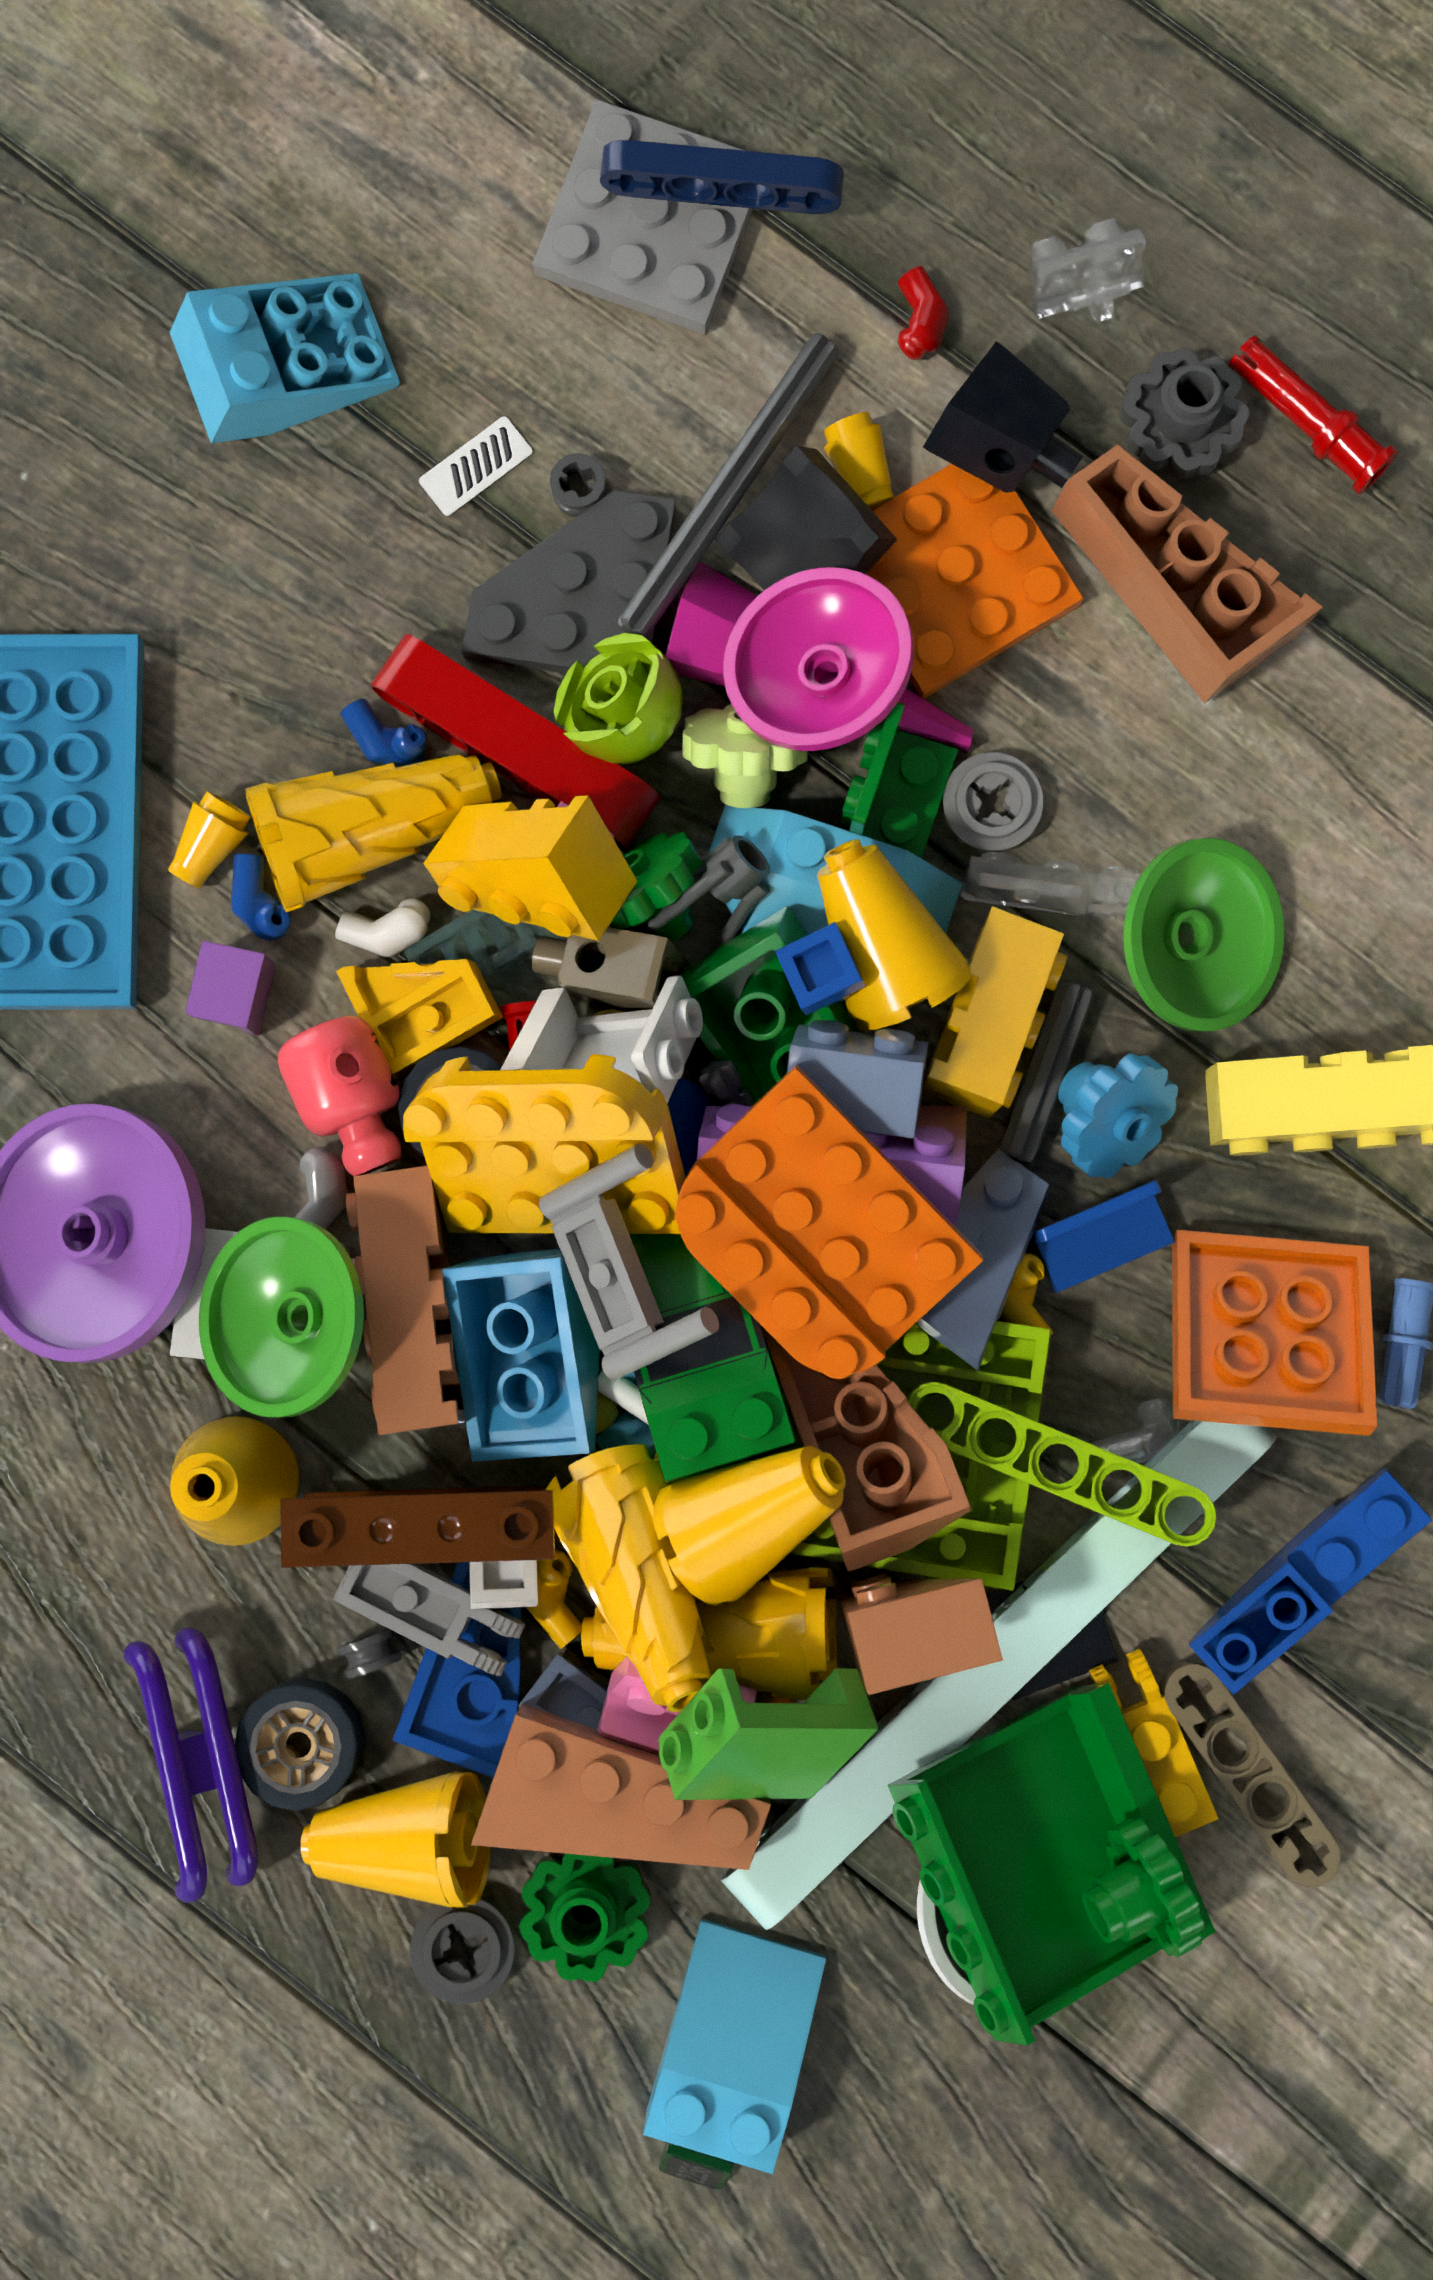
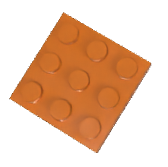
M953 464L948 465L872 510L898 540L866 575L888 588L896 597L907 616L914 640V660L909 680L923 699L1080 607L1084 599L1016 491L1005 493Z
M1177 1230L1173 1237L1175 1243H1172L1173 1419L1371 1436L1377 1428L1369 1246Z

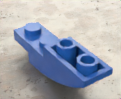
M1384 1466L1337 1507L1332 1503L1292 1538L1207 1621L1189 1641V1646L1234 1695L1333 1612L1332 1604L1432 1521L1430 1515Z

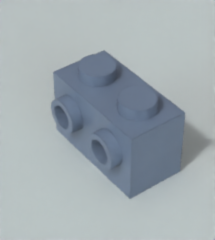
M815 1020L810 1022L809 1026L798 1024L790 1044L787 1073L797 1064L862 1131L914 1138L920 1114L929 1042L917 1041L911 1033L898 1029L877 1030L875 1035L848 1031L847 1025L832 1020Z

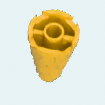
M459 754L396 768L394 763L337 776H334L333 771L283 782L273 784L262 783L245 788L263 854L268 860L272 871L270 875L285 912L301 908L309 901L366 879V872L421 852L419 847L436 841L443 836L463 806L490 804L492 801L502 798L499 781L491 762L480 765L475 755L464 758Z
M645 1444L607 1448L570 1464L568 1469L573 1481L562 1490L556 1476L546 1488V1490H553L554 1529L565 1550L577 1566L600 1613L618 1638L627 1657L636 1666L654 1704L666 1706L670 1712H681L712 1675L702 1640L705 1634L696 1605L697 1599L674 1575L667 1562L669 1559L677 1556L668 1535L658 1540L654 1527V1503L659 1491L671 1483L665 1482L657 1453L651 1459Z
M810 1567L807 1569L767 1573L768 1578L761 1579L740 1599L730 1603L725 1601L717 1606L708 1605L696 1597V1605L705 1634L702 1640L711 1675L719 1668L733 1669L737 1682L740 1685L761 1692H772V1697L807 1700L820 1686V1680H825L837 1668L836 1599H826V1588H818L835 1585L831 1568ZM598 1607L595 1608L594 1617H584L581 1631L584 1657H594L597 1668L615 1670L627 1656L621 1643L605 1621Z

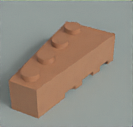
M1117 444L1069 478L1051 511L1205 704L1298 636L1323 607L1306 593L1299 597L1277 579L1280 572L1261 557L1256 562L1226 539L1229 534L1227 530L1212 518H1209L1206 522L1181 503L1182 495Z

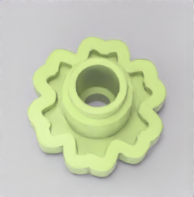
M732 704L727 705L724 710L713 708L701 709L696 714L685 719L682 755L697 768H714V786L720 791V800L728 806L755 808L767 804L770 800V791L775 789L777 785V771L793 770L797 765L808 760V751L779 747L757 736L741 720Z

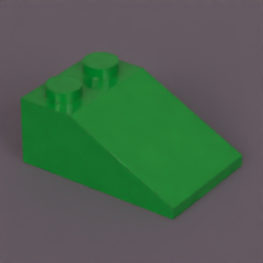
M788 906L683 969L680 975L684 980L690 997L697 1000L702 1011L703 1027L699 1036L715 1060L721 1059L722 1061L730 1060L733 1062L743 1081L739 1089L746 1086L754 1104L787 1074L790 1044L798 1024L809 1026V1023L815 1020H832L847 1025L848 1031L861 1033L856 1028L852 1018L848 1016L845 1000L829 1008H820L808 1015H805L801 1010L775 953L776 950L807 936V933Z

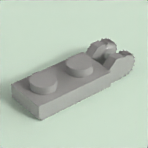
M418 1564L349 1566L333 1600L448 1659L455 1656L472 1666L496 1676L502 1675L507 1661L490 1648L462 1639L471 1619L473 1618L485 1624L502 1636L518 1639L525 1627V1623L498 1608L470 1609V1590Z

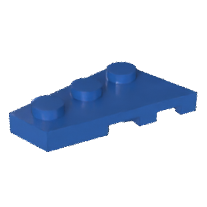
M457 1562L451 1581L470 1590L469 1562ZM523 1607L498 1608L522 1621ZM472 1618L462 1639L499 1653L507 1661L502 1675H492L455 1656L448 1659L426 1648L392 1741L494 1778L515 1714L519 1710L522 1633L519 1639L505 1637Z

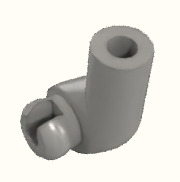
M314 1147L309 1149L300 1160V1172L306 1178L309 1201L294 1218L304 1219L327 1229L346 1207V1194L348 1193L346 1172L337 1154L329 1152L322 1147Z

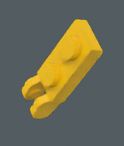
M1140 1649L1126 1654L1127 1667L1133 1681L1137 1683L1144 1701L1123 1709L1117 1695L1116 1684L1110 1672L1106 1671L1103 1664L1090 1669L1089 1673L1093 1684L1109 1682L1176 1838L1219 1818L1178 1722L1169 1710L1165 1697L1160 1694L1159 1687L1145 1656Z

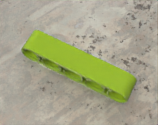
M937 1382L922 1384L913 1390L907 1399V1402L918 1415L920 1405L930 1395L941 1394L950 1399L955 1411L953 1421L943 1431L936 1432L947 1445L949 1451L1162 1540L1184 1547L1198 1545L1209 1537L1215 1527V1507L1208 1495L1182 1481L946 1384ZM995 1419L1006 1420L1012 1425L1016 1433V1443L1012 1451L998 1458L986 1454L979 1442V1435L983 1426ZM1057 1444L1066 1445L1073 1449L1079 1462L1078 1471L1075 1476L1068 1482L1060 1484L1045 1478L1040 1468V1459L1043 1452L1050 1446ZM1112 1471H1129L1136 1476L1140 1483V1497L1129 1508H1113L1103 1498L1101 1491L1102 1483L1105 1477ZM1176 1497H1192L1202 1507V1524L1192 1534H1176L1166 1524V1507Z

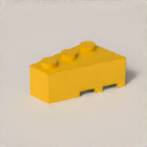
M991 907L967 965L971 972V978L956 993L924 1076L922 1093L955 1106H967L968 1111L988 1119L1001 1106L1006 1108L1011 1106L1023 1075L1022 1072L1015 1070L1023 1047L1033 1048L1045 1018L1044 1013L1037 1011L1045 988L1052 991L1055 990L1068 955L1058 952L1064 933L996 907Z

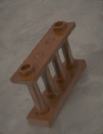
M559 1484L562 1490L564 1488V1484ZM548 1485L306 1492L304 1493V1498L281 1499V1568L554 1560L555 1549L564 1550L565 1548L554 1529L553 1490H546Z

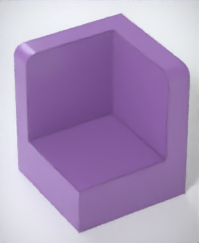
M202 940L186 1005V1013L192 1018L237 1027L245 1034L259 1036L276 964L263 953Z

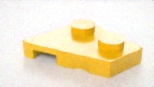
M468 959L442 960L431 964L415 962L393 963L391 966L365 968L344 966L336 971L358 1017L365 1020L374 1031L395 1079H399L411 1072L418 1062L435 1051L452 1048L503 1018L476 962Z

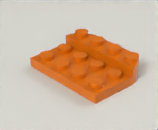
M797 1064L699 1157L690 1169L681 1187L675 1209V1220L681 1237L696 1260L793 1358L804 1366L824 1373L833 1379L846 1378L851 1374L867 1370L886 1357V1350L984 1261L983 1254Z

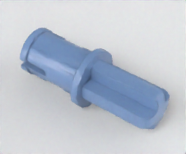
M1395 1278L1388 1334H1381L1380 1338L1381 1342L1387 1344L1378 1398L1381 1403L1387 1406L1411 1409L1415 1408L1418 1403L1425 1350H1433V1342L1428 1341L1433 1306V1283Z

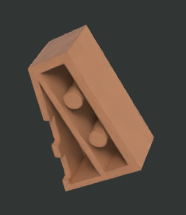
M880 1572L848 1581L851 1592L837 1595L855 1667L859 1671L868 1695L1003 1661L982 1578L898 1579L891 1581V1578L887 1577L886 1572Z

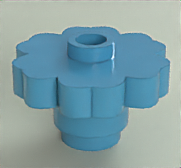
M1128 1054L1118 1063L1115 1069L1111 1066L1095 1065L1091 1062L1078 1064L1066 1074L1058 1091L1059 1101L1063 1104L1066 1114L1062 1122L1061 1148L1072 1156V1162L1090 1177L1101 1176L1103 1178H1111L1117 1174L1124 1163L1129 1166L1137 1165L1143 1160L1147 1152L1151 1151L1160 1142L1162 1137L1160 1126L1171 1119L1176 1111L1175 1099L1178 1094V1086L1168 1079V1070L1148 1055Z

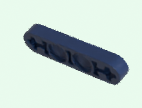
M617 140L604 146L599 181L607 191L626 197L805 214H826L837 210L841 205L844 172L843 168L837 163L818 157L635 140Z

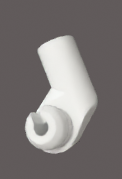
M412 898L403 900L398 908H395L378 920L345 910L338 922L335 938L383 957L395 956L418 943L425 936L428 930L427 925L431 919L430 911L423 902Z

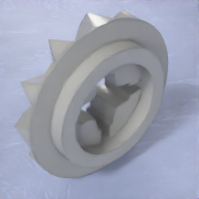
M998 752L981 753L963 761L950 775L942 796L945 823L951 827L960 843L969 844L972 847L978 848L983 853L1012 850L1032 835L1043 811V792L1034 772L1016 757ZM1005 784H1008L1010 787L1005 793L1006 797L1002 804L1003 808L1008 812L1007 816L1002 817L994 812L988 818L984 817L980 823L976 821L982 804L980 798L976 796L977 792L982 791L990 796L996 790L1000 791Z

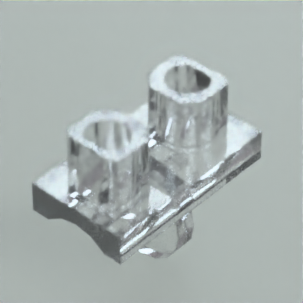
M1111 218L1093 224L1085 232V245L1067 250L1063 240L1055 236L1034 242L1031 249V268L1033 273L1032 306L1038 319L1067 310L1074 312L1088 307L1096 322L1100 323L1110 320L1114 312L1113 299L1128 295L1131 290L1143 287L1144 278L1141 258L1146 248V240L1140 229L1124 232L1118 222Z

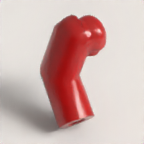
M923 266L909 270L898 281V286L913 312L909 320L910 326L899 332L897 342L902 352L911 360L922 359L928 351L931 353L935 352L941 346L949 322L948 307Z

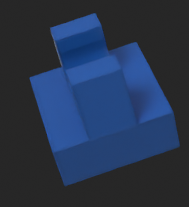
M835 922L775 951L798 1004L805 1015L823 1007L829 1008L850 998V994L866 987L840 928Z

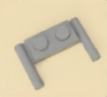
M642 1143L632 1146L546 1193L539 1199V1208L542 1214L550 1219L553 1224L552 1230L599 1350H602L604 1354L602 1359L603 1371L611 1380L622 1378L716 1333L719 1329V1321L714 1311L704 1307L656 1331L655 1326L664 1323L616 1200H605L602 1194L653 1166L652 1153Z

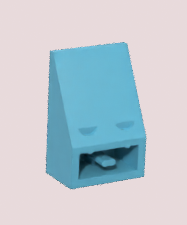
M358 273L188 291L170 330L171 338L211 443L268 436L395 389L400 384Z

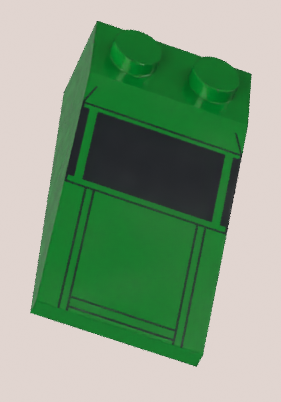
M629 1234L664 1323L655 1326L656 1331L704 1307L712 1309L719 1321V1329L716 1333L634 1371L665 1482L672 1483L695 1474L727 1467L796 1446L759 1322L696 1260L686 1247L681 1234Z

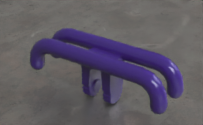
M186 1627L177 1632L174 1644L180 1652L184 1653L189 1664L204 1731L193 1730L178 1733L164 1670L158 1655L149 1644L142 1641L129 1643L124 1650V1659L129 1666L133 1667L139 1682L177 1854L180 1879L175 1885V1894L180 1901L193 1903L205 1894L208 1880L205 1854L192 1796L217 1789L231 1853V1863L226 1868L225 1876L231 1885L244 1886L255 1878L258 1868V1851L216 1660L204 1634L195 1628Z

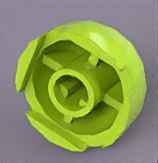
M622 633L605 638L593 647L600 654L592 658L586 666L577 660L570 667L557 690L554 715L556 721L566 731L564 734L584 753L610 763L626 765L645 759L659 750L671 737L681 718L683 695L677 672L670 661L643 635Z

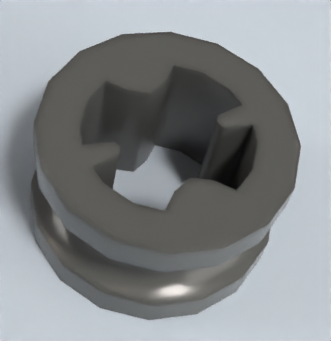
M574 453L566 455L555 464L551 471L550 485L554 503L560 511L571 517H577L607 494L604 470L596 459L587 454ZM578 474L583 481L593 479L595 483H588L589 494L579 498L574 490H569L565 493L562 488H569L568 477Z
M387 1628L336 1648L338 1656L342 1655L348 1660V1668L344 1671L346 1679L364 1675L402 1659L400 1651H394L390 1646V1639L394 1636L393 1630Z

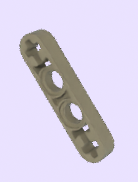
M1180 1661L1171 1665L1161 1679L1160 1694L1165 1697L1167 1706L1176 1718L1183 1733L1278 1866L1293 1881L1305 1887H1320L1329 1883L1337 1874L1341 1864L1340 1849L1336 1840L1225 1685L1210 1668L1198 1662ZM1185 1676H1188L1195 1682L1205 1679L1207 1685L1202 1687L1200 1694L1212 1711L1217 1713L1223 1704L1228 1710L1227 1713L1219 1714L1209 1719L1198 1734L1193 1726L1206 1720L1198 1709L1189 1702L1185 1701L1178 1705L1176 1698L1183 1692L1178 1682ZM1235 1727L1244 1733L1247 1739V1750L1239 1761L1225 1764L1216 1759L1213 1753V1741L1221 1730ZM1265 1782L1280 1784L1286 1794L1284 1809L1272 1818L1258 1816L1252 1807L1251 1798L1254 1790ZM1302 1813L1305 1819L1294 1823ZM1293 1824L1301 1837L1313 1846L1321 1842L1322 1847L1315 1853L1320 1862L1316 1868L1310 1869L1303 1863L1294 1866L1293 1862L1300 1856L1299 1851L1291 1839L1281 1831L1291 1827ZM1281 1832L1276 1841H1274L1271 1837L1272 1834Z

